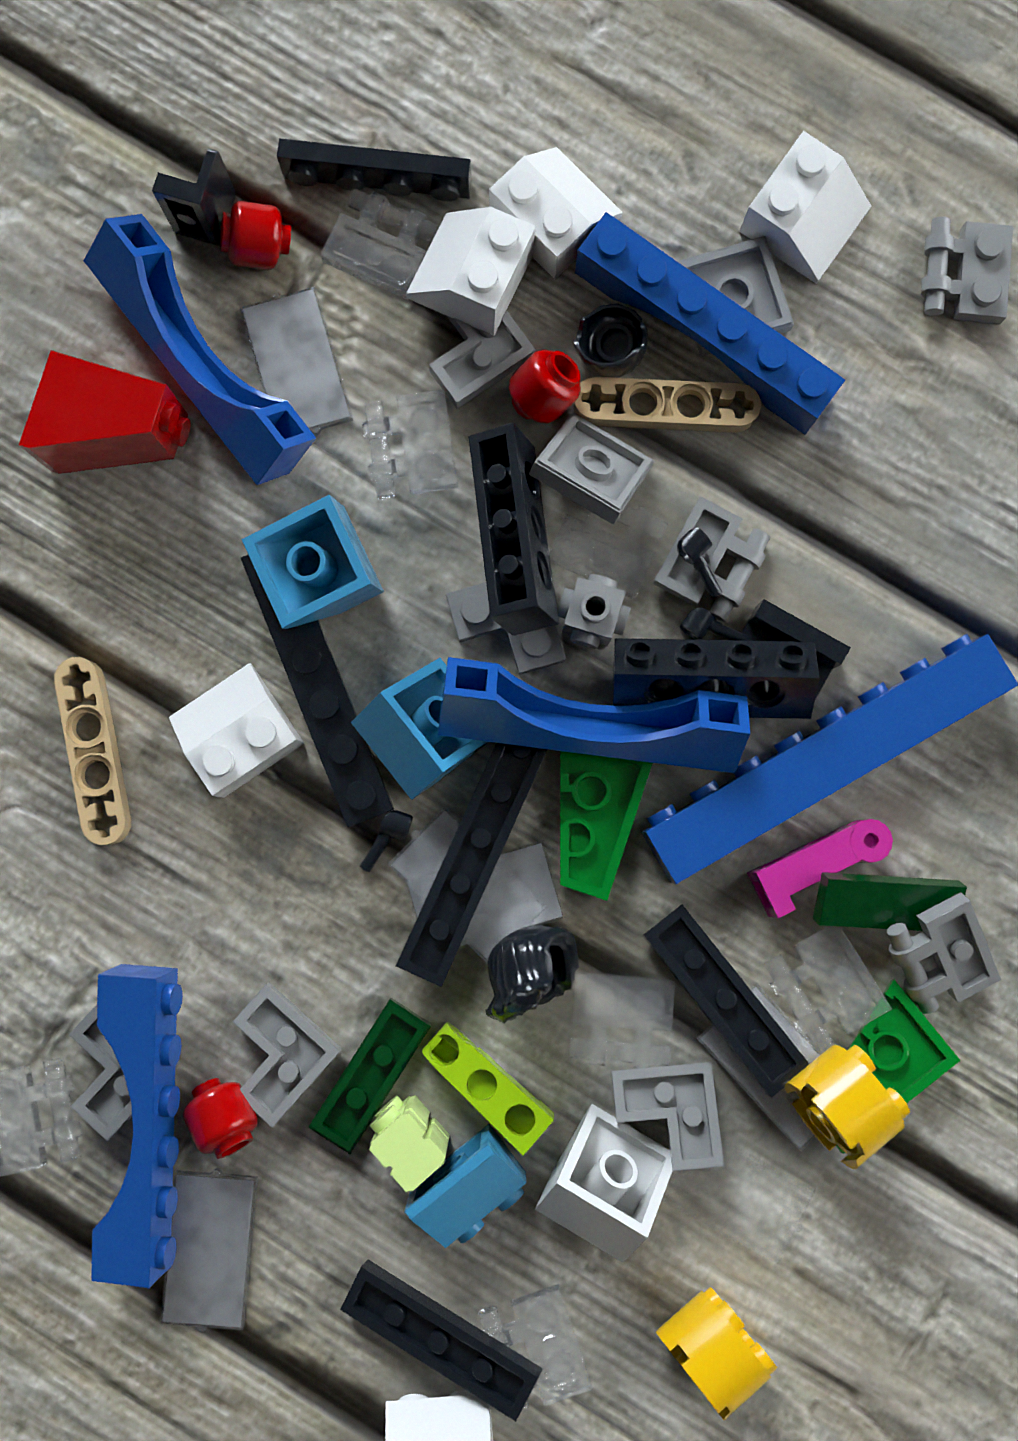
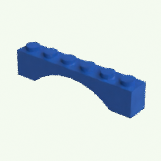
M605 212L577 250L575 274L612 300L647 312L696 341L724 363L746 385L756 390L761 402L767 409L804 435L807 434L846 380L607 212Z
M143 214L105 219L83 260L255 484L259 485L290 474L315 441V435L287 400L269 396L249 386L231 372L213 353L198 331L186 307L176 278L171 250Z
M448 657L438 735L735 773L750 736V723L746 696L697 690L674 699L650 704L627 706L588 704L564 699L541 691L518 679L500 664Z
M120 964L98 974L97 1027L112 1047L124 1073L132 1107L133 1139L130 1162L122 1187L108 1213L92 1230L91 1281L150 1288L172 1267L175 1260L177 1243L176 1239L172 1237V1217L177 1207L178 1192L176 1187H173V1166L178 1158L179 1141L174 1136V1116L180 1104V1090L178 1086H175V1069L181 1055V1039L179 1035H176L177 1014L180 1011L183 999L182 987L178 984V968Z

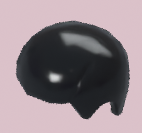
M617 303L599 306L586 317H582L579 321L576 339L573 340L578 356L588 370L602 377H622L633 371L641 363L646 354L649 337L646 323L643 322L640 315L635 310Z

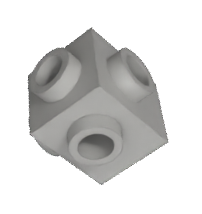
M589 574L588 580L578 577L574 590L564 588L557 613L558 617L565 618L562 633L570 635L571 642L584 647L598 649L599 644L609 645L613 633L623 635L631 607L622 605L626 591L617 589L616 581L601 575ZM589 601L603 605L604 612L598 616L590 615L586 610V603Z

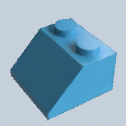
M330 495L242 539L283 629L341 614L384 592L345 507Z
M441 658L436 659L380 692L351 722L411 800L439 782L488 743V741L438 735L441 700L447 667Z
M488 1124L445 1159L444 1164L413 1192H409L404 1212L412 1222L445 1248L456 1239L463 1244L482 1229L485 1224L482 1218L498 1207L500 1211H504L522 1197L524 1190L521 1187L527 1183L526 1171L491 1125Z

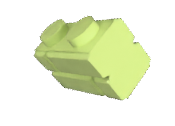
M416 1095L408 1096L404 1101L395 1096L375 1115L376 1120L370 1125L375 1134L369 1150L385 1168L392 1167L391 1176L405 1192H413L444 1164L449 1140V1133L436 1118L429 1119L430 1111Z

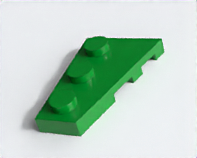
M560 751V885L606 901L608 900L653 763Z
M895 979L890 981L848 1049L853 1045L860 1047L875 1065L876 1070L872 1072L885 1089L889 1087L894 1089L906 1103L961 1061ZM836 1145L839 1152L844 1154L845 1152Z

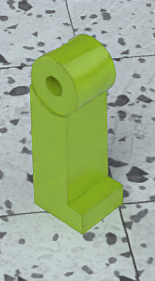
M446 1022L423 1048L422 1053L427 1060L522 1156L525 1155L554 1121V1112L541 1100L538 1101L480 1047L477 1048L467 1036L451 1023Z

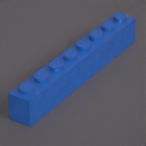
M965 634L941 648L945 656L930 665L927 659L923 658L900 671L899 673L903 678V681L889 689L884 682L872 687L857 696L862 704L846 713L843 707L840 706L817 719L816 722L820 727L817 731L806 737H803L800 730L774 744L778 753L761 762L758 755H755L738 765L734 773L736 776L734 779L720 787L714 779L689 793L694 801L689 805L676 811L673 804H670L649 816L647 820L651 827L641 833L670 883L678 884L1017 687L1018 682L990 636L986 634L971 640L969 635Z

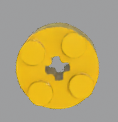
M832 1045L785 1084L786 1093L796 1091L799 1098L792 1105L815 1137L829 1151L836 1145L847 1154L841 1162L851 1169H857L904 1129V1118L911 1111L905 1100L894 1089L890 1087L885 1089L872 1072L876 1070L875 1065L860 1047L853 1045L846 1050L841 1046Z
M709 1287L705 1292L700 1291L655 1333L725 1421L771 1378L770 1375L777 1369V1366L757 1342H754L743 1329L745 1327L744 1323L725 1300L722 1301L717 1293Z

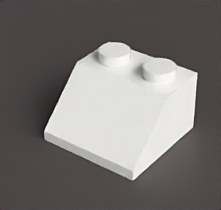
M803 130L748 207L739 232L751 240L766 236L771 254L817 284L867 214L871 204L844 157Z
M557 147L524 156L489 188V207L498 209L536 226L532 257L554 279L576 260L578 248L605 212L617 220L622 217L623 213Z
M493 207L446 213L406 293V297L494 336L532 259L536 226Z
M251 663L169 717L185 756L211 795L216 797H226L305 744Z
M591 1104L556 1163L535 1210L624 1263L648 1238L672 1174L670 1150L624 1122L616 1123L614 1116Z
M467 1390L455 1391L448 1397L428 1398L421 1394H408L401 1397L399 1401H387L386 1441H493L490 1405Z

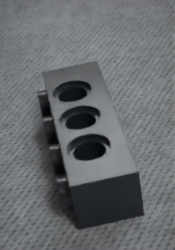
M514 422L470 435L468 438L490 618L512 636L558 625L559 620L540 482L529 475L536 460L535 447Z
M615 638L613 706L650 704L674 699L701 690L746 696L749 718H812L819 683L815 642Z

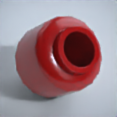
M237 201L231 207L230 212L223 211L220 252H227L228 258L233 265L272 270L277 265L280 254L289 255L291 226L282 224V216L277 207Z
M542 349L534 352L513 373L509 380V391L516 412L525 419H532L539 423L547 424L556 420L576 402L581 393V376L578 366L567 354L561 351Z
M213 1078L203 1082L191 1091L194 1099L187 1104L182 1115L193 1141L201 1153L215 1154L217 1159H221L241 1150L253 1141L254 1138L251 1133L258 1125V1117L241 1092L240 1088L242 1086L239 1083L226 1082L221 1084L219 1078Z

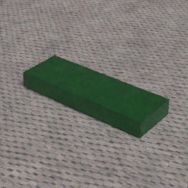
M822 872L813 920L819 926L888 929L893 924L903 923L908 930L923 931L916 915L960 892L965 896L967 887L959 880Z
M390 998L308 1128L346 1153L351 1154L432 1024L393 998Z

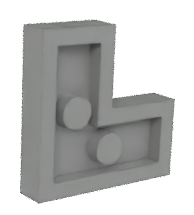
M507 310L494 336L454 317L447 316L465 341L429 364V371L456 409H458L518 369L536 350Z
M486 582L446 593L459 642L505 630L490 618ZM556 625L512 636L507 632L519 675L566 661Z
M268 982L232 1022L269 1055L240 1090L254 1112L273 1128L342 1048Z
M96 1005L69 1035L101 1064L105 1070L74 1102L71 1108L108 1141L132 1116V1107L124 1073L112 1047L97 1027Z
M712 1062L611 1071L616 1123L666 1119L672 1171L724 1167Z

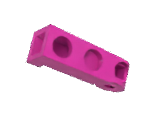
M857 820L747 872L768 917L780 918L796 910L790 895L819 882L822 872L837 873L857 862L873 863L881 861L888 856L892 849L893 838L888 827L879 820Z

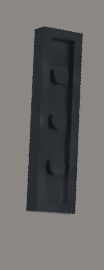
M279 138L277 159L283 178L289 179L297 185L314 186L317 183L336 184L338 187L348 191H361L364 188L382 189L394 196H408L411 193L431 195L433 198L441 201H455L458 198L470 199L472 183L471 159Z
M683 904L643 934L647 943L769 1097L775 1096L785 1087L788 1081L809 1065V1062Z
M369 1259L360 1267L340 1309L515 1422L519 1418L543 1371V1368Z

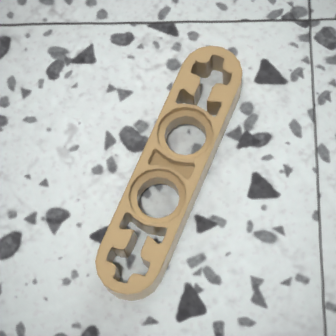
M591 377L580 383L581 393L576 402L573 403L574 413L595 426L733 433L743 432L750 428L760 414L761 400L756 390L749 385L741 383ZM595 391L599 392L600 400L615 401L616 391L624 392L620 405L621 414H614L616 403H603L598 412L590 411V404L582 402V400L589 399L590 392ZM639 392L648 393L655 400L656 409L649 415L642 416L636 414L629 405V399L632 395ZM688 394L697 396L703 403V412L697 417H685L677 408V401L680 397ZM712 396H718L716 406H730L734 398L741 399V405L750 409L745 411L741 419L735 418L734 410L723 408L718 409L715 415L716 418L709 417L713 407Z
M71 657L64 660L58 666L54 675V684L80 825L84 836L90 842L97 845H114L121 842L128 835L131 829V815L105 677L102 669L96 663L82 657ZM78 668L81 672L91 676L90 681L83 683V692L86 699L91 701L96 699L97 704L95 706L80 705L72 708V702L82 703L79 689L69 686V679L76 677V669ZM86 714L96 715L101 723L99 735L91 741H83L76 732L78 720ZM96 761L104 762L110 771L108 783L100 789L91 788L85 780L87 767ZM114 794V802L104 801L107 815L117 817V825L110 827V836L107 837L105 830L96 829L95 821L103 819L102 806L98 803L90 805L89 797H106Z

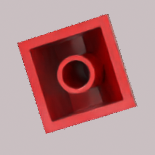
M51 350L19 446L48 470L58 474L174 459L178 446L183 447L190 433L191 422L188 419L189 414L166 384Z

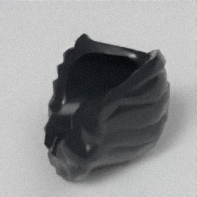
M529 925L505 936L492 949L488 957V973L494 997L488 1009L485 1010L486 1015L499 1022L506 1023L516 1019V1016L523 1015L527 1010H535L537 1005L548 1003L554 997L563 996L566 990H571L575 981V972L579 968L577 946L573 934L567 929L558 926L552 928L542 925Z

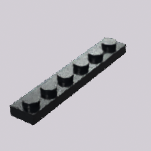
M249 555L241 557L240 559L347 827H353L395 810L370 746L351 723L357 717V714L319 620L283 629Z
M496 743L396 967L442 987L548 749Z

